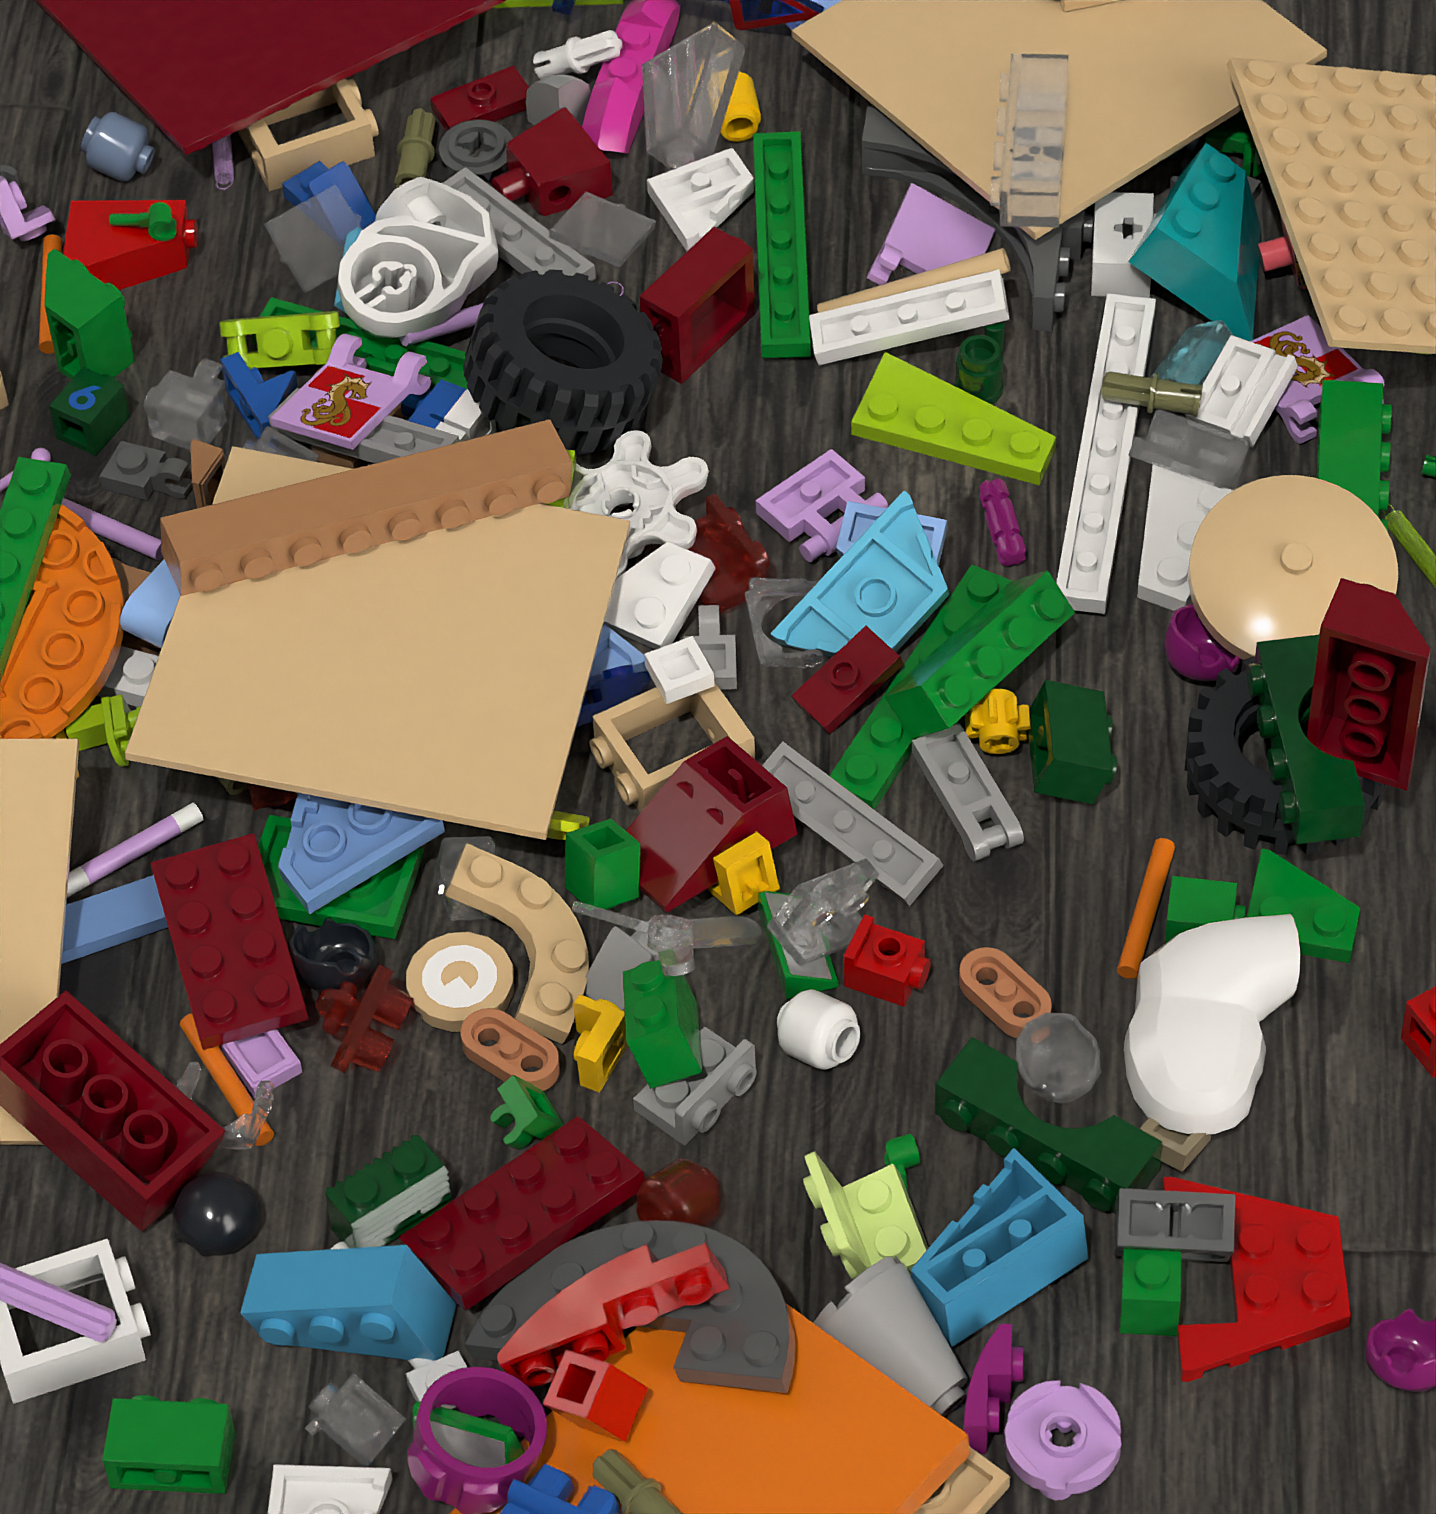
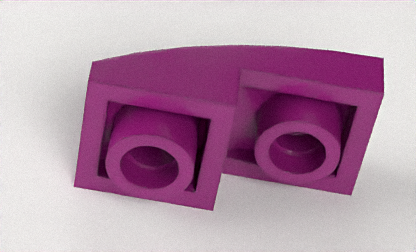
M1000 1324L991 1335L980 1354L968 1388L964 1432L968 1434L969 1446L981 1455H986L987 1432L999 1433V1403L1010 1404L1011 1381H1023V1346H1012V1324Z

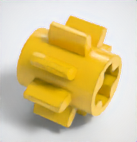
M992 689L969 710L968 714H965L966 734L968 738L979 737V746L984 752L991 754L1011 752L1019 746V740L1025 741L1027 739L1026 730L1031 729L1029 705L1017 706V697L1009 690Z

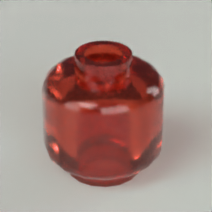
M679 1158L668 1163L645 1178L638 1189L636 1212L639 1221H676L706 1227L716 1219L720 1211L719 1184L716 1177L709 1169L702 1167L692 1160Z

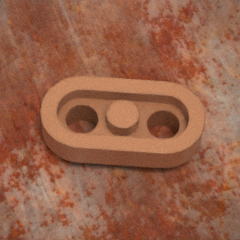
M984 947L969 952L963 958L959 972V984L962 993L1003 1032L1014 1038L1031 1039L1041 1035L1048 1028L1051 1021L1052 1008L1049 994L1007 954L995 948ZM989 979L995 983L983 985L979 981ZM1020 1013L1029 1014L1031 1017L1021 1018L1017 1017L1016 1015Z
M480 1009L471 1013L464 1020L461 1026L462 1048L467 1058L504 1082L515 1075L542 1091L547 1090L557 1081L560 1073L559 1054L556 1046L544 1036L499 1009ZM487 1040L497 1041L493 1046L482 1045ZM530 1067L540 1068V1070L535 1072L525 1071L527 1068Z

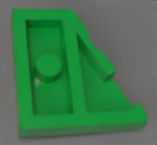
M1261 849L1247 918L1291 914L1298 931L1301 955L1350 963L1360 907L1271 850Z

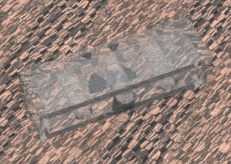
M1011 53L1009 73H1000L999 101L1007 102L1006 107H997L996 134L997 136H1004L1003 142H994L993 169L994 171H1001V175L991 177L990 189L991 206H1000V226L1059 227L1069 97L1068 54Z

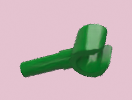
M164 202L152 204L148 212H141L139 214H110L109 217L111 226L148 227L149 235L155 240L167 241L176 235V220L171 218V208Z
M912 1134L888 1140L884 1155L885 1166L894 1164L900 1172L907 1193L908 1185L905 1169L920 1164L918 1148Z

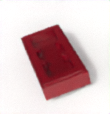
M513 65L431 97V110L446 132L455 125L470 120L495 122L526 110V95L529 86Z
M866 625L796 690L791 697L795 704L829 735L900 669L904 663L901 657Z

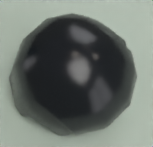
M326 918L322 926L313 932H309L305 926L299 925L289 941L292 957L300 979L321 993H339L349 990L366 980L375 968L377 951L369 931L355 923H336L331 918Z
M213 1171L199 1174L182 1188L174 1205L172 1218L175 1237L178 1242L184 1241L192 1246L201 1256L232 1254L249 1243L260 1223L258 1197L245 1182L229 1173Z

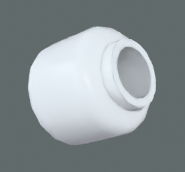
M810 989L800 992L782 1006L777 1017L778 1040L782 1050L787 1055L822 1070L833 1068L839 1063L847 1061L858 1046L860 1028L852 1007L819 991Z

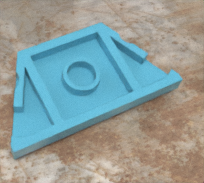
M903 491L770 633L772 639L777 644L833 657L867 625L890 648L897 652L949 596L948 587L935 560L912 499L906 491Z

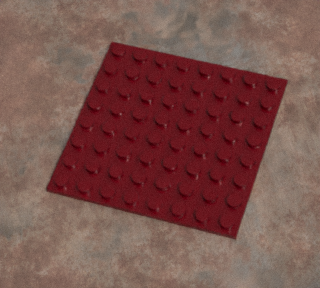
M506 0L35 1L185 155H188L196 150L207 147L209 144L231 133L245 129L262 118L284 110L291 104L318 91H323L353 74L367 70L384 59L406 51L415 44L438 33L445 32L475 15L487 12L490 8Z

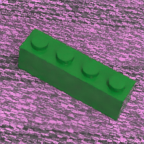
M1323 380L1319 408L1316 478L1328 481L1351 492L1369 506L1379 517V511H1387L1389 481L1380 480V472L1389 471L1391 442H1381V434H1390L1392 404H1382L1383 383ZM1380 519L1388 532V519Z
M1048 570L1012 581L884 697L912 739L949 729L1066 622L1075 611Z

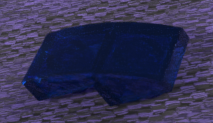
M624 665L602 671L604 680H599L590 686L594 703L589 704L587 696H584L575 730L593 723L594 715L634 697L651 681L649 672L634 673L632 665Z

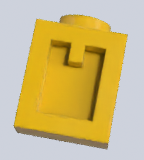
M755 832L713 858L719 882L709 887L708 891L735 915L758 903L759 892H775L780 889L770 843L758 832Z
M578 995L573 1003L576 1030L581 1035L576 1043L573 1057L577 1061L580 1085L600 1093L628 1047L626 1042L625 1011H622L608 1000H594L584 995Z

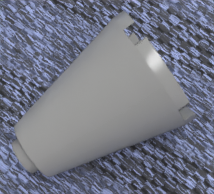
M891 1256L885 1257L852 1280L845 1287L849 1293L841 1300L836 1307L830 1301L813 1323L945 1417L965 1399L967 1394L961 1388L965 1385L968 1378L905 1264L896 1256L894 1259Z

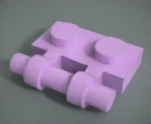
M830 449L756 500V514L788 542L803 532L808 534L811 538L801 544L799 550L808 562H812L822 554L829 556L836 551L844 515L832 524L825 520V517L838 508L845 513L847 501L888 508V503L880 493H875L867 500L861 498L859 494L865 491V477L834 450Z

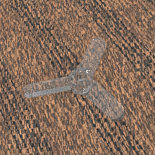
M575 900L571 909L575 913L648 934L647 947L658 952L662 973L666 976L683 975L695 969L692 949L754 945L758 942L762 933V929L757 922L743 916L684 919L672 915H655L651 917L649 923Z

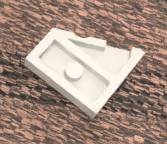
M732 147L647 179V191L685 250L688 251L714 226L717 228L754 192V178Z
M666 542L616 579L604 623L613 631L655 650L672 644L716 567L711 559L671 542Z

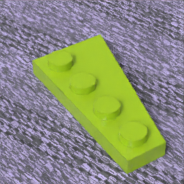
M887 352L884 353L851 421V435L1039 486L1056 450V436Z

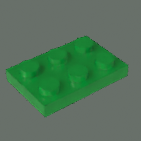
M269 814L258 848L279 919L322 926L326 918H331L336 923H355L374 936L396 939L424 855L423 845L309 914L283 881L278 868L282 850L287 847L292 828L291 818Z

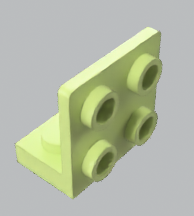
M815 1151L805 1155L804 1158L811 1174L803 1178L806 1191L817 1210L823 1208L828 1220L827 1223L820 1226L823 1237L834 1257L840 1255L851 1279L854 1280L870 1266L888 1256H891L893 1259L896 1256L905 1264L911 1275L912 1267L928 1250V1245L900 1172L894 1164L842 1187Z

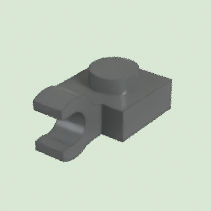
M120 441L99 476L104 490L143 500H148L153 490L164 492L175 498L184 499L193 486L191 479L183 478L189 468V464L186 461L178 458L167 459L165 451L125 441Z

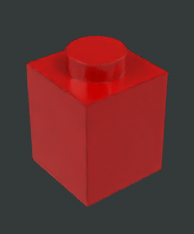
M566 1350L543 1405L583 1429L625 1442L648 1387L608 1362Z

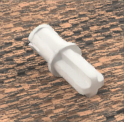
M612 30L584 39L572 37L567 40L566 45L536 53L533 64L546 62L547 65L535 68V72L540 79L552 75H564L573 71L582 74L587 72L591 65L618 57L623 45L621 39H618L616 32Z

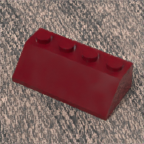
M1344 578L1340 579L1320 626L1307 739L1315 747L1331 756L1354 761L1357 776L1407 791L1411 782L1431 649L1394 593L1378 589L1370 584H1361Z
M66 990L0 1044V1106L141 1232L177 1201L182 1188L198 1175L225 1137L226 1130Z

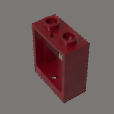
M714 226L639 296L640 312H645L653 325L652 331H656L662 347L661 355L663 357L661 373L683 384L755 315L753 248L748 246L739 237L731 236Z

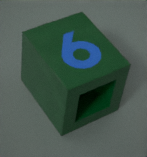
M85 367L81 368L49 405L56 439L94 456H97L130 418L124 385L110 375H101Z

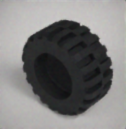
M552 269L546 271L545 274H539L537 270L525 272L518 279L514 276L499 284L497 289L489 293L480 309L463 364L467 388L474 402H480L479 408L481 413L489 421L496 420L501 431L550 419L565 449L575 450L576 455L590 454L595 451L596 447L600 451L613 447L616 440L622 434L636 430L637 425L641 423L662 369V347L656 331H652L653 325L645 312L639 313L636 310V303L626 294L621 297L614 292L613 286L603 281L601 284L588 280V275L576 272L573 276L564 275L563 270ZM547 356H553L564 359L575 364L580 368L563 365L550 359Z

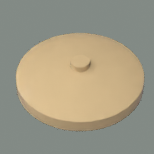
M1281 475L1258 479L1233 490L1223 497L1209 511L1199 526L1193 541L1188 566L1190 595L1200 620L1217 642L1242 660L1253 656L1255 658L1257 642L1320 634V626L1341 578L1361 584H1370L1395 595L1398 584V563L1392 540L1385 526L1372 509L1354 494L1338 485L1325 480L1300 475Z

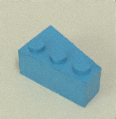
M1015 1148L1004 1159L1005 1167L989 1186L983 1184L973 1195L974 1204L958 1223L952 1220L911 1269V1276L950 1347L961 1342L1088 1259L1083 1215Z
M407 1245L256 1254L240 1314L256 1330L261 1339L274 1345L299 1346L405 1360L422 1358L435 1361L444 1357L456 1303Z

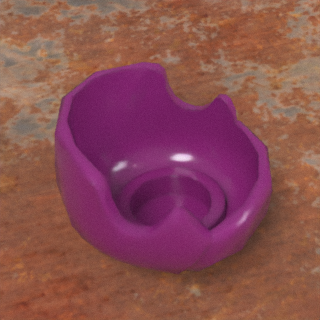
M1188 604L1174 610L1164 639V650L1174 670L1187 678L1207 682L1217 681V674L1225 668L1232 673L1237 671L1241 659L1229 652L1214 639L1196 615L1193 604Z
M1407 1309L1394 1319L1380 1320L1368 1331L1366 1339L1365 1358L1371 1371L1387 1384L1402 1390L1417 1392L1427 1391L1435 1387L1436 1317L1432 1321H1425L1420 1319L1413 1309Z

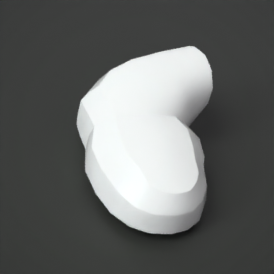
M424 177L410 180L395 189L379 208L375 222L360 232L357 241L350 246L340 261L338 291L347 315L359 329L374 337L397 338L406 336L408 333H417L440 325L460 311L467 296L497 269L498 248L489 212L470 196L445 184Z
M1291 914L1248 917L1208 923L1179 933L1140 963L1135 1014L1125 1036L1124 1055L1126 1076L1134 1100L1148 1118L1151 1117L1166 1129L1191 1135V1133L1216 1134L1231 1129L1249 1114L1255 1086L1263 1072L1266 1046L1259 1022L1294 995L1299 979V938L1294 918Z

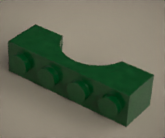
M1319 634L1257 642L1255 663L1248 664L1246 669L1249 693L1251 696L1259 695L1261 706L1257 708L1261 738H1270L1272 746L1271 749H1268L1270 776L1272 781L1280 780L1283 790L1279 792L1281 819L1283 824L1291 823L1296 844L1360 837L1365 802L1354 761L1337 758L1321 751L1307 739L1301 729L1310 715Z
M973 1037L969 1039L935 1083V1114L940 1116L946 1125L956 1131L971 1133L987 1142L994 1152L1003 1157H1006L1015 1148L1049 1183L1066 1186L1082 1195L1088 1204L1100 1211L1109 1210L1115 1214V1199L1120 1188L1147 1189L1160 1172L1162 1141L1116 1115L1098 1124L1082 1128L1059 1127L1036 1117L1024 1105L1018 1093L1019 1062Z

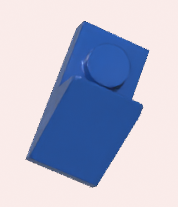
M319 161L282 183L284 197L340 248L345 247L346 236L357 226L363 230L376 220L375 212L351 169L344 161L330 169Z
M239 352L220 359L228 396L263 451L275 454L284 436L271 431L268 416L298 388L296 373L289 371L264 382L256 367L249 369Z

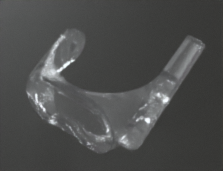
M754 577L749 580V590L745 591L761 666L805 668L810 666L812 668L814 665H820L823 662V653L816 649L783 654L782 646L770 640L762 631L764 618L775 604L792 596H806L819 581H810L801 577L800 579Z
M190 1062L182 1078L176 1081V1087L190 1100L202 1074L199 1062ZM271 1081L259 1082L251 1114H242L231 1124L222 1127L226 1130L225 1137L216 1149L254 1148L268 1112L272 1107L271 1101H274V1095H272L274 1087Z

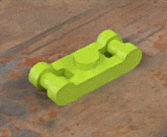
M338 311L220 321L221 337H226L228 355L223 357L239 352L249 369L253 367L267 368L326 364L333 345L337 340L335 328L340 327ZM309 330H316L318 347H311ZM247 334H256L258 351H247Z

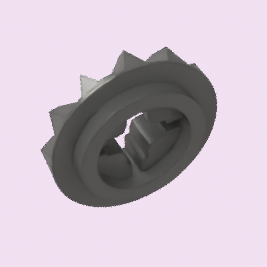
M470 120L460 123L449 129L440 141L439 154L441 165L448 166L451 176L466 167L475 175H482L489 181L493 171L505 173L507 166L506 145L513 137L506 128L492 121ZM480 143H483L484 151L480 152L478 157H471L470 154L479 149Z

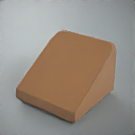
M192 439V484L197 508L212 505L226 466L223 449Z

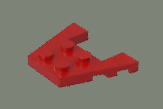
M1163 1177L1162 1190L1235 1194L1234 1252L1229 1259L1236 1323L1178 1325L1177 1344L1181 1382H1191L1202 1378L1204 1371L1224 1364L1231 1368L1249 1362V1356L1277 1346L1284 1350L1349 1327L1351 1313L1338 1216L1180 1178Z

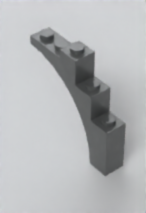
M867 107L862 136V174L898 179L933 190L965 206L993 227L995 232L1011 248L1025 273L1032 299V330L1052 332L1054 312L1064 311L1066 283H1058L1059 276L1068 277L1070 261L1080 262L1083 242L1092 243L1094 214L1085 213L1084 209L1034 240L877 107Z

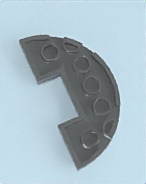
M636 1221L610 1226L587 1233L558 1246L551 1253L511 1279L498 1292L473 1326L465 1343L472 1358L498 1361V1352L538 1309L563 1289L592 1270L646 1244L657 1259L662 1260L706 1243L725 1269L730 1289L712 1295L704 1303L691 1306L686 1305L659 1315L651 1323L641 1326L687 1332L673 1367L679 1380L683 1382L787 1393L795 1361V1333L790 1322L786 1301L774 1277L762 1261L747 1247L729 1236L699 1225L676 1221Z

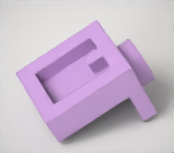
M0 175V225L4 234L11 239L19 237L21 241H27L46 232L45 224L55 220L52 211L43 205L22 215L20 210L26 208L27 205L15 181L8 184L7 180Z

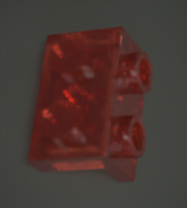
M713 494L705 498L706 516L695 520L697 526L696 539L693 546L687 550L711 559L716 567L699 597L705 605H719V613L767 591L766 569L770 567V562L763 545L758 540L752 542L745 533L743 523L737 511L733 507L726 508L719 497Z

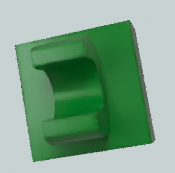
M513 1075L497 1088L506 1104L497 1107L490 1117L491 1121L498 1126L506 1128L515 1120L513 1131L503 1139L506 1145L517 1150L522 1149L531 1142L533 1136L543 1140L564 1125L544 1091L533 1084Z

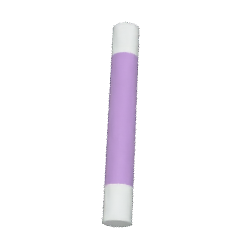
M195 803L187 805L70 871L67 898L202 822L203 816Z

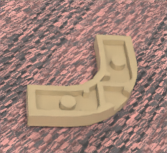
M466 843L454 869L445 896L494 916L510 926L523 941L530 960L528 982L514 1018L540 1035L563 1044L569 1035L575 1018L573 1003L578 995H583L587 983L585 976L589 970V960L582 929L570 907L544 879L512 862Z

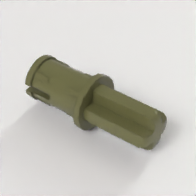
M423 108L415 109L413 114L408 117L404 138L397 146V154L400 157L398 172L395 177L397 188L415 178H425L428 163L432 161L435 154L434 147L431 144L435 117L432 113L425 112Z
M1109 371L1106 372L1103 378L1101 396L1104 400L1148 407L1147 412L1153 413V409L1198 417L1203 385L1159 379V374L1156 373L1153 374V378Z
M609 1449L594 1461L593 1477L616 1497V1500L622 1505V1514H682L661 1493V1485L656 1479H646L618 1451Z

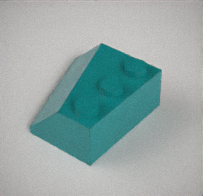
M1205 143L1178 177L1128 262L1231 335L1252 341L1259 264L1257 244L1260 243L1261 225L1246 171L1232 162L1229 157Z

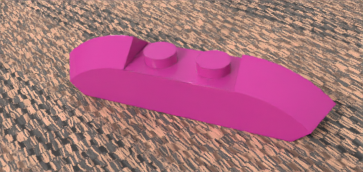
M632 0L625 8L615 31L618 39H621L623 47L620 49L618 57L603 62L588 102L582 126L600 150L629 153L678 25L681 6L676 0Z

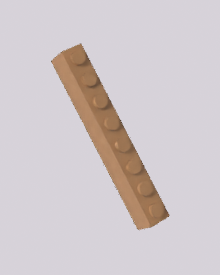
M549 419L161 517V553L181 596L199 591L207 592L226 584L250 578H261L269 573L284 569L308 566L319 560L346 553H358L366 548L397 540L404 541L416 535L443 528H455L470 521L494 515L501 516L513 510L536 504L552 503L556 500L570 497L572 460Z

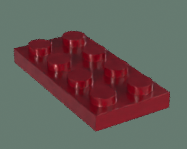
M254 833L150 862L203 1050L309 1020Z
M576 1116L398 1238L400 1244L407 1245L447 1294L466 1311L551 1253L558 1246L564 1244L638 1193L647 1184L643 1171L581 1117Z

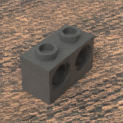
M1120 1188L1115 1199L1113 1256H1123V1249L1181 1251V1260L1228 1262L1234 1252L1235 1194Z

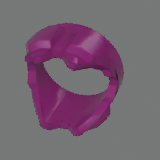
M466 1367L451 1371L438 1378L427 1389L420 1402L413 1433L414 1440L407 1451L411 1476L420 1487L423 1495L431 1501H443L448 1505H452L461 1514L493 1512L507 1503L508 1490L512 1481L515 1479L524 1483L537 1464L544 1446L547 1421L539 1399L522 1381L508 1373L493 1368ZM447 1404L456 1406L463 1413L475 1417L487 1414L495 1416L502 1425L512 1427L517 1437H524L529 1442V1448L521 1457L503 1466L486 1468L465 1464L450 1456L436 1441L430 1425V1414L434 1409Z

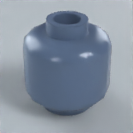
M109 112L101 119L94 117L85 132L81 144V151L86 153V163L89 167L121 182L128 181L136 171L144 174L152 161L155 148L148 145L150 135L144 125L116 112Z

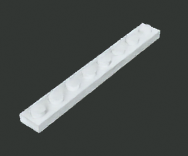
M1107 293L1057 577V585L1076 611L1105 614L1139 412L1138 405L1104 400L1101 396L1102 382L1106 372L1109 371L1145 376L1155 316L1156 299Z

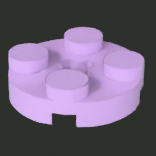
M1046 1381L1027 1389L1012 1404L1004 1429V1447L1011 1468L1025 1483L1039 1489L1044 1496L1053 1500H1063L1071 1494L1086 1492L1098 1486L1112 1473L1120 1458L1121 1427L1117 1411L1102 1393L1093 1387L1081 1383L1078 1389L1072 1386H1060L1061 1381ZM1057 1428L1063 1434L1071 1430L1074 1431L1077 1435L1073 1438V1445L1058 1447L1052 1444L1051 1430Z

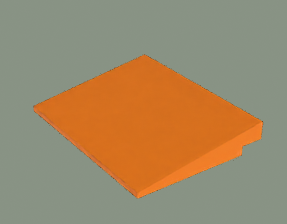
M786 1304L790 1322L795 1333V1361L787 1393L680 1381L673 1367L687 1332L637 1326L625 1338L627 1349L610 1355L604 1361L648 1387L626 1441L623 1442L583 1429L552 1411L546 1417L547 1433L540 1458L524 1481V1484L528 1485L544 1464L552 1466L570 1477L574 1490L566 1502L577 1506L589 1486L595 1485L606 1490L593 1477V1463L597 1457L602 1456L607 1450L613 1449L628 1460L646 1479H656L661 1485V1493L682 1514H914L970 1455V1447L967 1433ZM524 1439L521 1445L526 1452L529 1448V1442ZM507 1503L493 1512L481 1514H500ZM454 1508L449 1514L461 1513L456 1508Z

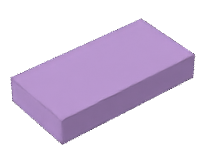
M277 1029L219 1046L228 1062L255 1099L302 1073L301 1062Z

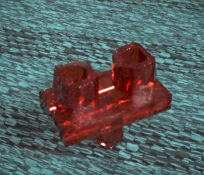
M379 964L360 1002L354 998L357 987L350 982H343L339 990L328 989L320 993L316 1001V1009L325 1018L322 1029L328 1034L335 1035L340 1026L348 1027L330 1067L345 1073L350 1063L353 1062L362 1067L380 1072L395 1040L368 1026L373 1018L399 1030L414 1000L413 997L388 984L394 971Z

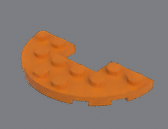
M62 504L30 594L31 600L22 617L0 681V739H50L61 732L92 703L111 674L120 652L124 636V630H122L120 625V617L125 605V599L116 567L104 543L86 526L80 516Z

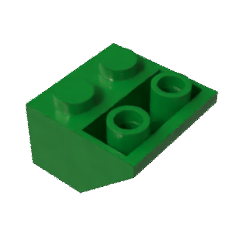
M55 248L47 253L44 306L59 372L72 380L81 368L85 367L98 374H106L115 378L135 362L131 345L132 334L127 325L123 295L113 284H104L90 274L88 269L79 260H70Z

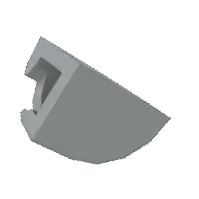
M552 75L535 82L527 89L526 109L528 122L536 125L553 113L566 107L582 126L591 96L589 85L581 79L570 75Z

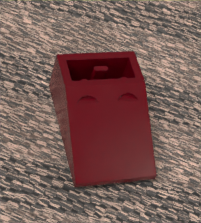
M728 736L685 760L626 829L631 836L640 842L639 888L665 913L719 882L713 858L755 832H758L769 841L771 850L797 835L788 788Z

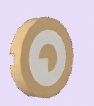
M472 932L447 933L428 941L413 955L406 970L408 1000L413 1009L415 1008L421 1014V1018L432 1027L450 1032H459L464 1020L477 1010L494 1008L504 1012L508 1008L514 994L513 964L504 948L489 937Z

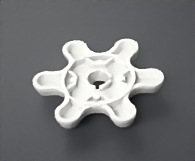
M636 430L626 432L616 440L613 457L604 466L596 469H586L576 463L567 508L630 520V529L616 579L626 572L627 560L642 553L645 545H664L666 542H671L685 549L693 546L697 534L695 521L689 516L678 513L675 506L684 497L702 490L706 485L709 473L706 462L698 457L684 458L673 465L665 467L653 465L648 461L651 452V440L646 433ZM631 503L633 504V512L632 510L627 509L624 512H614L612 513V515H610L611 511L616 506H626Z

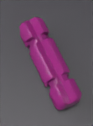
M996 478L993 481L985 480L980 484L981 492L979 496L982 507L987 511L985 517L993 543L997 546L995 550L998 560L1006 567L1012 564L1020 565L1025 561L1024 553L1026 548L1022 536L1018 534L1020 528L1012 501L1008 498L1009 492L1006 482L1000 478Z

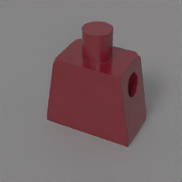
M566 107L510 140L506 145L508 172L491 180L492 188L508 200L514 201L524 196L535 211L542 216L555 214L613 195L611 162Z

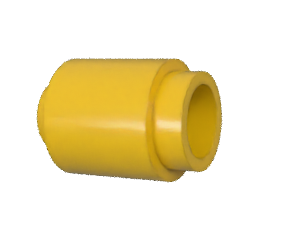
M729 71L716 76L710 82L707 90L716 129L722 133L724 138L730 141L749 139L753 136V133L757 132L761 120L753 80L746 73L739 71Z

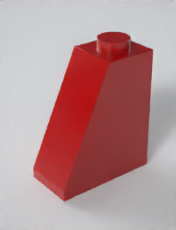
M71 200L63 255L70 260H79L88 269L90 274L104 284L111 283L118 290H122L186 269L189 249L197 248L198 245L196 219H189L186 200ZM164 202L171 208V218L176 220V235L167 241L155 240L149 235L148 227L111 226L109 217L110 214H139L141 212H148L152 204Z

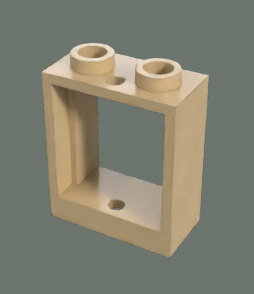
M345 78L323 91H318L291 104L284 110L277 111L250 124L245 129L238 130L269 191L281 188L282 183L319 161L330 169L343 161L350 165L375 156L373 137L378 136V127L370 109H362L361 96L353 79L346 80ZM334 103H338L348 121L347 123L277 145L267 126Z
M715 682L714 687L669 704L665 703L658 688L655 687L593 716L594 739L590 740L592 754L602 769L609 767L615 776L616 788L626 805L633 803L641 813L678 767L698 752L647 774L625 741L691 711L713 744L728 736L755 759L754 736Z

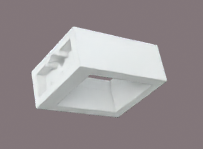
M108 1238L15 1268L67 1291L105 1279L120 1325L115 1326L108 1340L98 1342L84 1336L23 1356L9 1313L10 1309L16 1307L0 1300V1363L13 1404L146 1360L141 1338L151 1335L141 1303L129 1305L126 1292L135 1289L132 1275L125 1256L114 1259Z

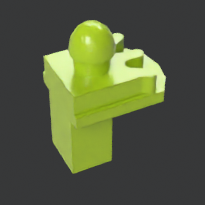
M122 694L113 697L101 698L102 703L87 707L78 718L66 727V734L69 739H78L79 751L108 743L119 767L128 766L129 760H125V751L141 706H137L136 710L131 711Z

